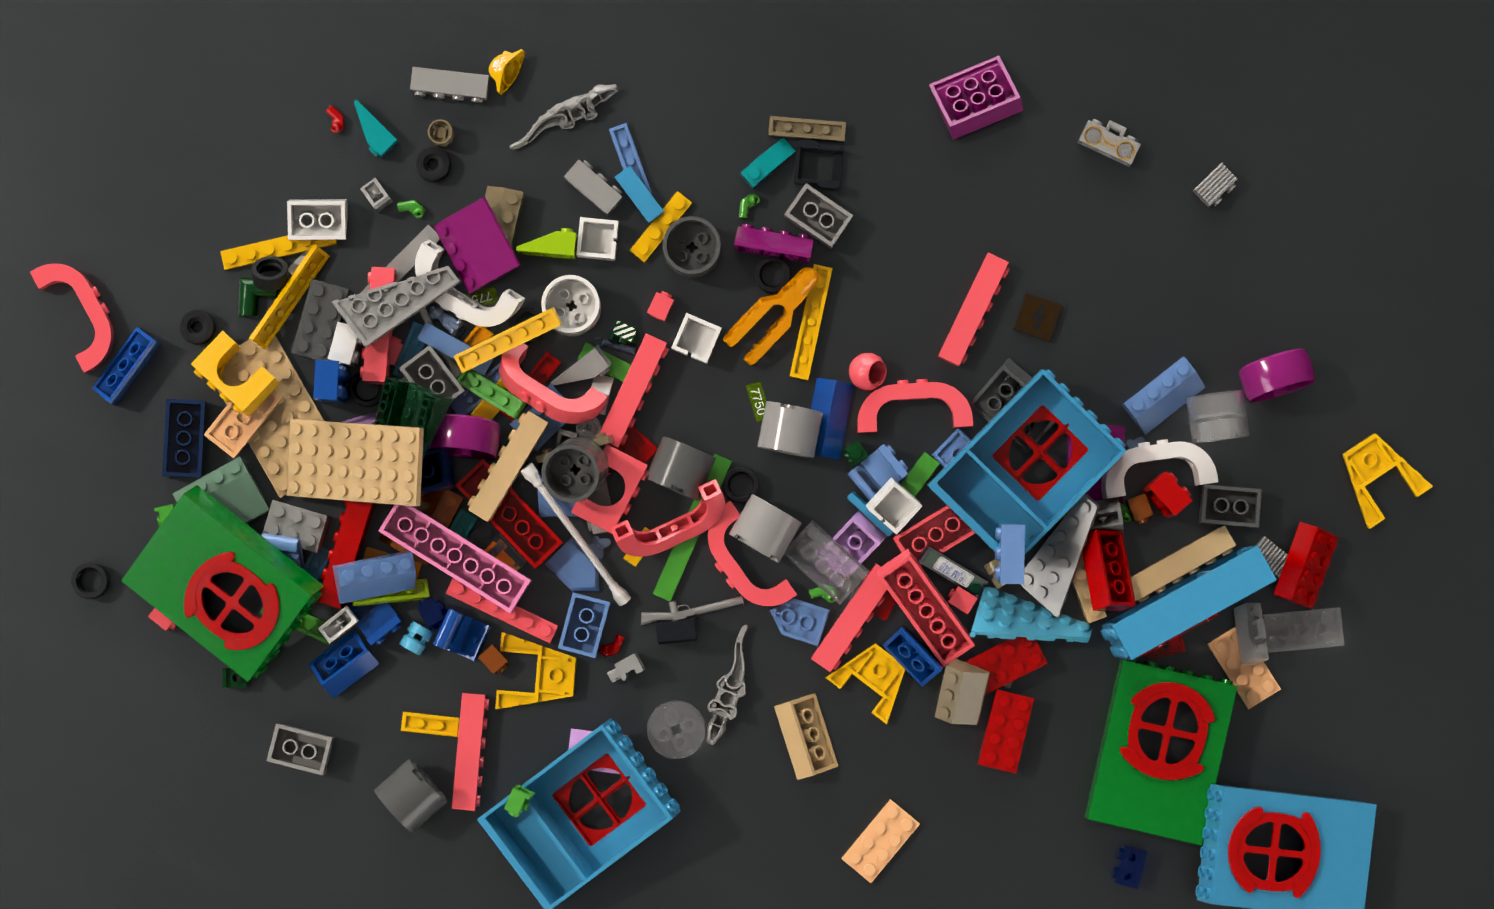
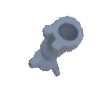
M437 303V305L429 309V316L432 322L439 320L441 325L449 330L452 337L458 339L466 332L468 324L444 313V309L440 307V304Z

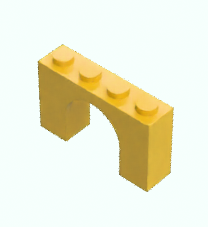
M222 331L191 363L195 368L193 372L201 380L205 377L208 380L206 384L213 391L218 389L221 392L219 396L225 402L231 401L234 404L232 408L240 415L244 413L249 417L280 383L261 366L244 384L239 386L225 385L222 377L224 367L241 348Z

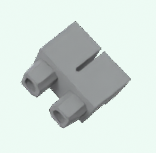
M636 652L614 664L616 668L607 672L613 683L621 678L623 681L627 680L628 672L633 669L638 674L646 670Z

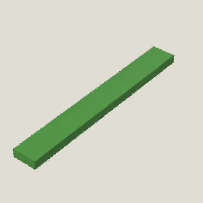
M714 454L713 457L716 460L706 483L716 479L721 488L732 461ZM702 495L700 496L699 501H693L689 512L699 505V503L701 502ZM699 535L673 547L653 592L654 595L671 601Z

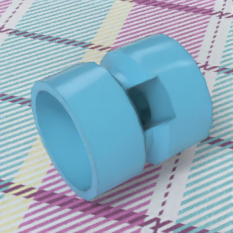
M412 620L407 629L409 633L404 634L399 644L421 656L426 647L424 643L430 641L434 632ZM416 633L421 635L419 640L414 637Z

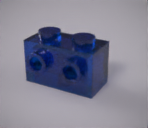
M427 597L420 601V605L417 606L429 629L435 631L441 627L448 612L441 600L437 601L434 597Z
M1124 844L1122 848L1119 847L1116 859H1119L1117 867L1114 866L1111 875L1114 878L1113 882L1138 889L1147 851Z

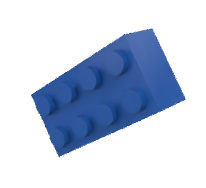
M315 360L313 399L323 404L345 405L346 400H349V389L346 388L347 381H350V370H348L347 366L340 361Z

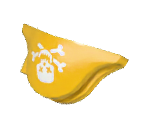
M520 49L514 53L504 51L503 54L495 57L490 63L489 74L495 80L499 94L502 95L517 78L526 54L524 50Z

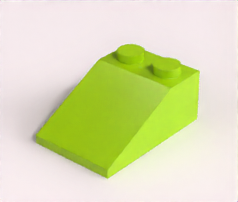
M561 228V231H555L517 246L516 251L520 255L576 260L578 236L574 233L573 229Z

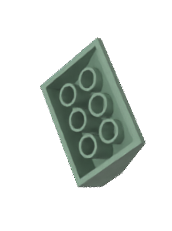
M241 457L232 460L173 493L176 502H178L185 492L198 485L246 524L270 510L246 462Z

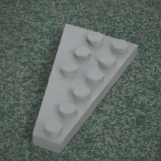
M446 266L417 277L413 276L404 281L393 282L370 289L361 294L350 295L348 298L337 299L331 302L363 346L367 348L458 285L460 280L450 267Z
M1086 493L1075 503L1024 568V584H1020L1057 618H1060L1064 602L1067 600L1070 585L1073 583L1082 557L1081 554L1084 546H1086L1090 529L1093 527L1100 507Z

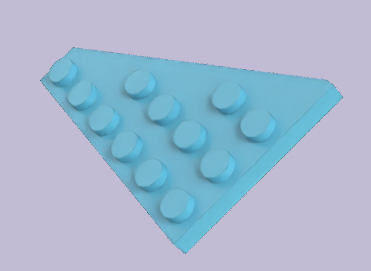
M985 586L970 636L987 635L988 638L1000 639L1027 637V640L1037 639L1040 641H1055L1057 638L1066 639L1067 642L1088 643L1093 625L1064 614L1057 618L1045 607L999 591L996 588Z

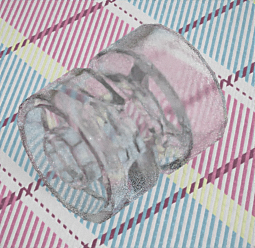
M596 417L576 425L579 436L591 440L595 439L594 435L599 434L602 429V425Z

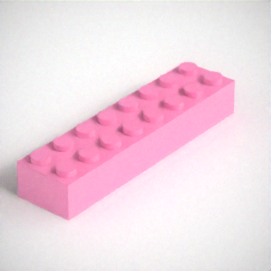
M394 505L378 530L509 613L513 612L532 581L413 506Z

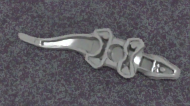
M599 84L587 94L575 96L556 104L547 113L538 118L525 137L510 145V149L515 150L527 145L546 128L559 125L561 129H571L577 120L582 118L585 120L595 119L597 112L594 107L601 102L607 101L618 91L617 85Z
M748 625L742 626L736 639L734 662L731 671L717 681L718 693L716 698L712 699L708 704L709 712L714 713L707 727V743L714 745L725 733L727 719L733 720L736 718L738 700L746 695L743 639Z

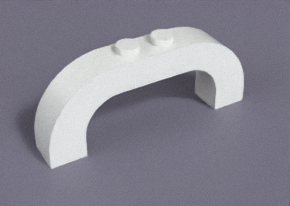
M431 240L423 242L415 259L416 277L438 269L439 260L445 249ZM452 288L437 298L435 302L440 304L442 309L455 313L456 317L461 320H466L477 326L490 327L503 323L517 313L525 298L513 290L507 289L502 293L495 306L487 307Z
M1168 439L1158 440L1156 445H1150V442L1138 443V447L1126 450L1119 460L1102 476V498L1109 499L1126 496L1124 477L1127 470L1136 463L1171 458L1181 459L1191 467L1195 486L1217 483L1218 475L1210 456L1203 449L1192 443L1180 441L1168 443Z

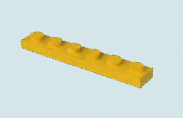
M287 235L223 250L220 253L224 270H230L254 264L263 257L276 256L281 258L307 252L313 244L324 248L337 245L336 239L288 240Z
M312 245L249 337L260 348L266 350L310 286L311 280L316 277L329 258V255L319 246Z
M814 264L813 269L818 273L819 279L817 284L808 292L790 372V377L807 381L810 375L833 269Z
M554 307L454 355V358L461 372L464 373L562 325Z

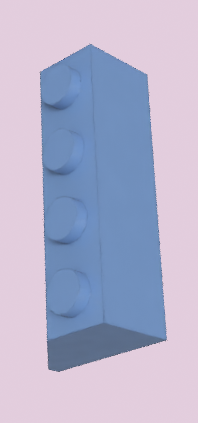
M1183 356L1123 403L1122 406L1146 435L1206 387L1196 370Z
M402 551L333 566L339 604L415 589L416 570L413 553L410 551Z

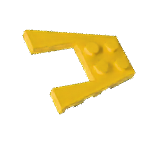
M1373 433L1342 454L1368 529L1383 521L1385 517L1365 486L1396 466L1415 497H1419L1433 487L1376 433Z
M501 632L500 652L537 654L538 659L535 693L497 690L495 709L574 696L576 657Z

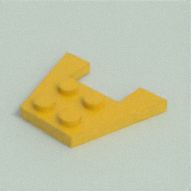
M875 643L825 678L841 689L853 674L882 696V699L871 713L887 724L905 669L892 655Z

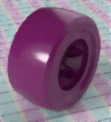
M1304 349L1288 350L1259 359L1242 367L1239 371L1243 391L1250 403L1279 397L1304 388L1316 381L1313 364L1307 351Z
M437 414L430 418L427 431V449L429 451L444 448L450 451L451 457L495 459L500 446L501 426L493 420L476 416Z

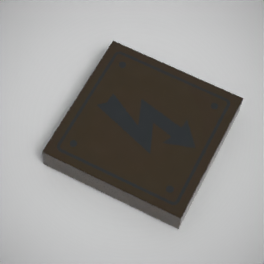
M1026 293L1014 330L1050 342L1062 305Z

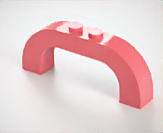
M46 264L30 271L40 290H44L56 283H67L75 290L95 329V338L92 345L85 351L75 355L86 374L99 368L112 351L114 329L108 313H110L105 303H101L98 298L101 295L97 287H92L89 280L82 273L63 264Z
M524 343L502 353L499 374L505 387L521 401L526 402L538 412H542L551 419L569 424L583 423L598 416L605 408L607 396L593 387L580 398L567 399L526 375L519 366L526 358L529 347Z
M918 379L916 383L900 380L897 381V384L883 386L875 390L865 399L858 413L857 433H877V413L885 403L890 401L939 399L945 402L952 412L953 428L973 427V416L971 407L964 395L948 384L928 382V379Z
M716 479L698 487L702 498L695 509L648 531H636L626 520L611 527L610 529L618 547L624 553L631 556H650L674 547L711 528L720 519L725 509V498Z
M727 502L720 519L708 529V544L712 555L717 561L714 565L720 573L725 572L728 576L726 582L731 589L735 587L745 599L761 606L780 605L795 597L797 593L787 579L770 589L758 588L749 581L724 543V535L727 528L740 515L732 502Z

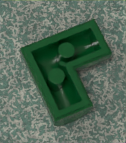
M239 278L238 316L258 317L259 298H277L278 290L264 291L254 285L252 278Z

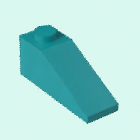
M356 99L354 105L366 141L371 146L369 150L376 157L380 155L383 158L398 143V140Z
M783 137L741 172V177L754 190L796 151Z

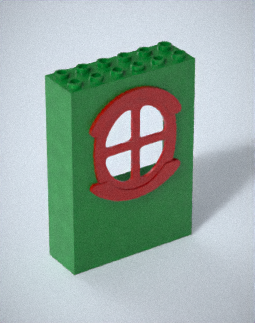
M198 485L181 496L121 580L247 682L253 677L257 679L261 673L263 674L270 665L268 663L280 652L279 648L290 639V633L298 628L302 617H305L312 609L310 606L321 597L322 593L320 591L324 587L323 584ZM230 572L242 576L244 581L236 593L230 596L212 582V576L217 573ZM250 585H253L261 596L263 602V615L261 618H257L239 602ZM204 587L209 588L226 602L225 608L216 620H212L204 608L202 600ZM235 609L252 622L254 628L249 632L235 633L223 629L222 623L231 610Z
M1135 658L1133 660H1120L1084 817L1089 820L1202 846V832L1206 825L1205 810L1208 807L1207 791L1210 788V784H1216L1238 686H1234L1233 681L1219 678V682L1214 681L1213 676L1204 674L1196 677L1195 672L1182 670L1181 673L1176 672L1177 668L1163 665L1162 669L1157 668L1158 664L1148 661L1140 664L1138 663L1139 659ZM1161 698L1170 699V708L1164 726L1142 721L1141 716L1150 704ZM1180 701L1187 703L1193 710L1198 723V731L1196 733L1174 729L1173 722L1177 705ZM1141 728L1160 732L1163 735L1159 756L1155 761L1149 759L1141 749L1138 740V730ZM1171 736L1194 741L1195 745L1192 751L1183 760L1174 764H1167L1165 762Z

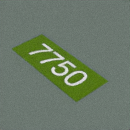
M495 287L466 294V296L483 306L499 301Z
M759 381L746 385L756 422L763 420L766 405L765 395Z

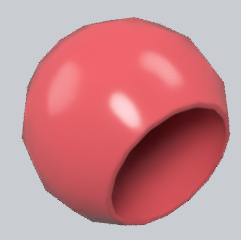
M873 353L858 355L849 366V377L852 383L862 390L876 389L884 382L887 375L884 361Z

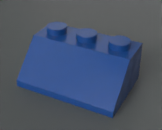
M905 625L900 627L882 645L922 687L943 669L939 660Z
M355 629L309 663L321 686L333 699L380 664Z

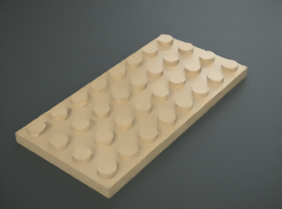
M275 335L266 350L260 348L250 339L239 345L241 349L225 365L222 377L225 385L239 386L244 384L262 366L280 383L274 392L282 398L281 402L248 443L279 498L287 495L290 419L325 420Z
M290 419L287 496L420 506L424 428Z

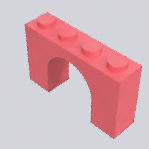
M606 444L604 452L608 459V467L617 471L625 482L623 497L619 502L611 506H600L588 499H584L575 503L571 513L612 534L610 528L622 523L620 521L622 515L628 514L632 506L629 502L632 497L636 498L641 489L638 485L641 480L645 481L649 470H647L648 465Z

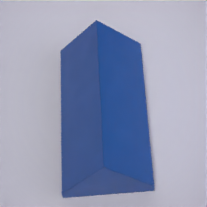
M136 327L92 389L110 404L116 406L161 343L139 327Z
M817 378L811 409L820 411L823 415L815 456L840 460L854 385L837 380Z

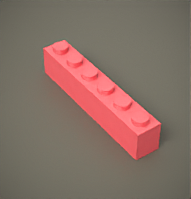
M987 253L938 358L959 367L960 363L964 365L969 355L966 353L968 346L972 347L977 338L974 334L977 329L981 330L985 322L982 317L985 312L989 313L993 302L990 300L993 294L997 296L1002 286L999 282L1002 277L1006 278L1010 268L1007 267L1009 262L991 253Z
M372 267L371 272L368 273L370 289L397 282V270L395 268ZM393 330L369 347L362 348L361 357L364 359V366L360 368V378H363L362 381L365 384L388 385Z
M647 333L600 433L605 432L606 436L612 435L614 442L609 444L617 448L620 445H625L628 439L626 432L628 428H633L637 419L634 415L637 410L640 411L645 402L642 398L645 393H649L653 385L650 382L652 376H657L661 368L658 365L661 358L665 359L669 350L666 348V342Z
M877 563L811 657L813 661L829 672L832 669L836 670L842 662L839 660L842 654L847 655L853 646L850 644L853 638L858 639L864 630L861 628L864 622L869 623L874 615L873 609L875 606L880 607L885 599L883 594L887 589L878 578L876 570L881 566Z
M454 578L446 591V594L548 643L552 642L559 628L558 625L517 605L513 612L509 613Z
M462 693L452 809L475 811L476 807H480L481 795H478V787H482L483 776H479L480 768L484 767V757H481V751L486 746V737H483V730H487L488 718H485V710H489V699H486L484 694Z

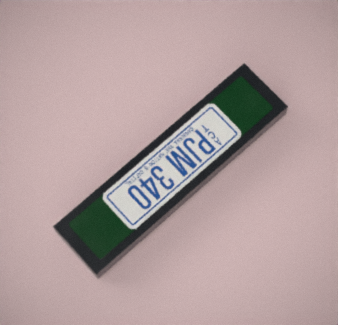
M928 544L916 559L922 565L976 597L980 595L988 583V580Z

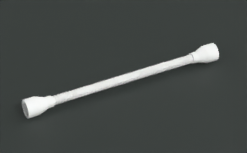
M531 462L520 470L521 474L534 487L538 488L567 530L570 531L574 539H576L575 541L579 543L578 545L589 557L606 583L609 584L613 598L619 607L626 604L632 597L612 579L611 575L599 559L596 558L597 556L593 554L594 552L590 550L591 548L580 536L578 530L570 522L555 499L545 489L546 487H544L534 464Z

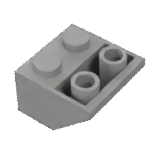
M1118 497L1095 501L1100 507L1090 532L1104 530L1122 531L1124 533Z

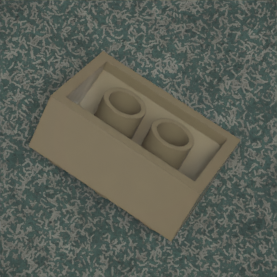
M487 186L485 198L513 249L525 194L522 191L509 188Z
M958 659L947 664L935 717L950 724L978 725L990 672Z

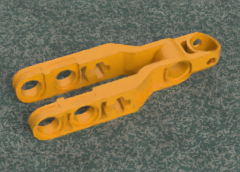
M810 267L803 268L777 294L761 297L725 334L723 341L730 347L734 346L773 305H782L784 307L783 314L771 325L757 344H753V348L743 359L750 366L755 364L791 327L794 309L807 297L808 292L818 282L819 276L816 270Z

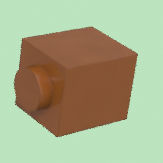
M1145 493L1125 501L1131 512L1133 522L1138 521L1141 524L1150 520L1149 516H1152L1153 512Z
M494 644L478 657L493 674L496 672L501 674L508 667L506 663L509 660Z

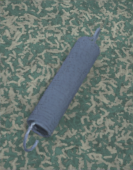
M607 339L602 341V347L636 355V347L626 346Z

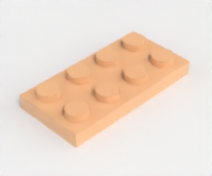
M273 391L249 417L244 413L240 415L232 408L234 404L230 401L204 435L235 459L281 402L282 398Z
M1236 626L1207 643L1227 678L1233 681L1234 686H1238L1236 692L1248 710L1281 690L1264 662L1258 665H1241Z
M890 799L841 859L872 883L920 823Z

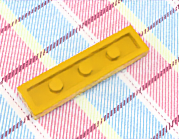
M677 191L663 208L664 213L654 219L630 249V252L645 263L663 241L669 226L685 214L692 205V202Z

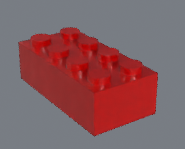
M1167 471L1154 477L1141 491L1146 494V497L1165 518L1176 516L1193 500L1190 498L1192 494L1185 487L1182 488L1177 484L1179 481L1172 472L1167 473Z
M1300 522L1274 595L1294 604L1313 609L1339 537L1319 527Z
M1095 530L1089 532L1088 541L1082 553L1093 611L1120 612L1136 606L1122 531Z
M1027 637L1007 639L963 661L990 672L985 695L1048 664L1036 639L1027 640Z
M998 689L994 691L977 762L978 765L1016 774L1034 698Z

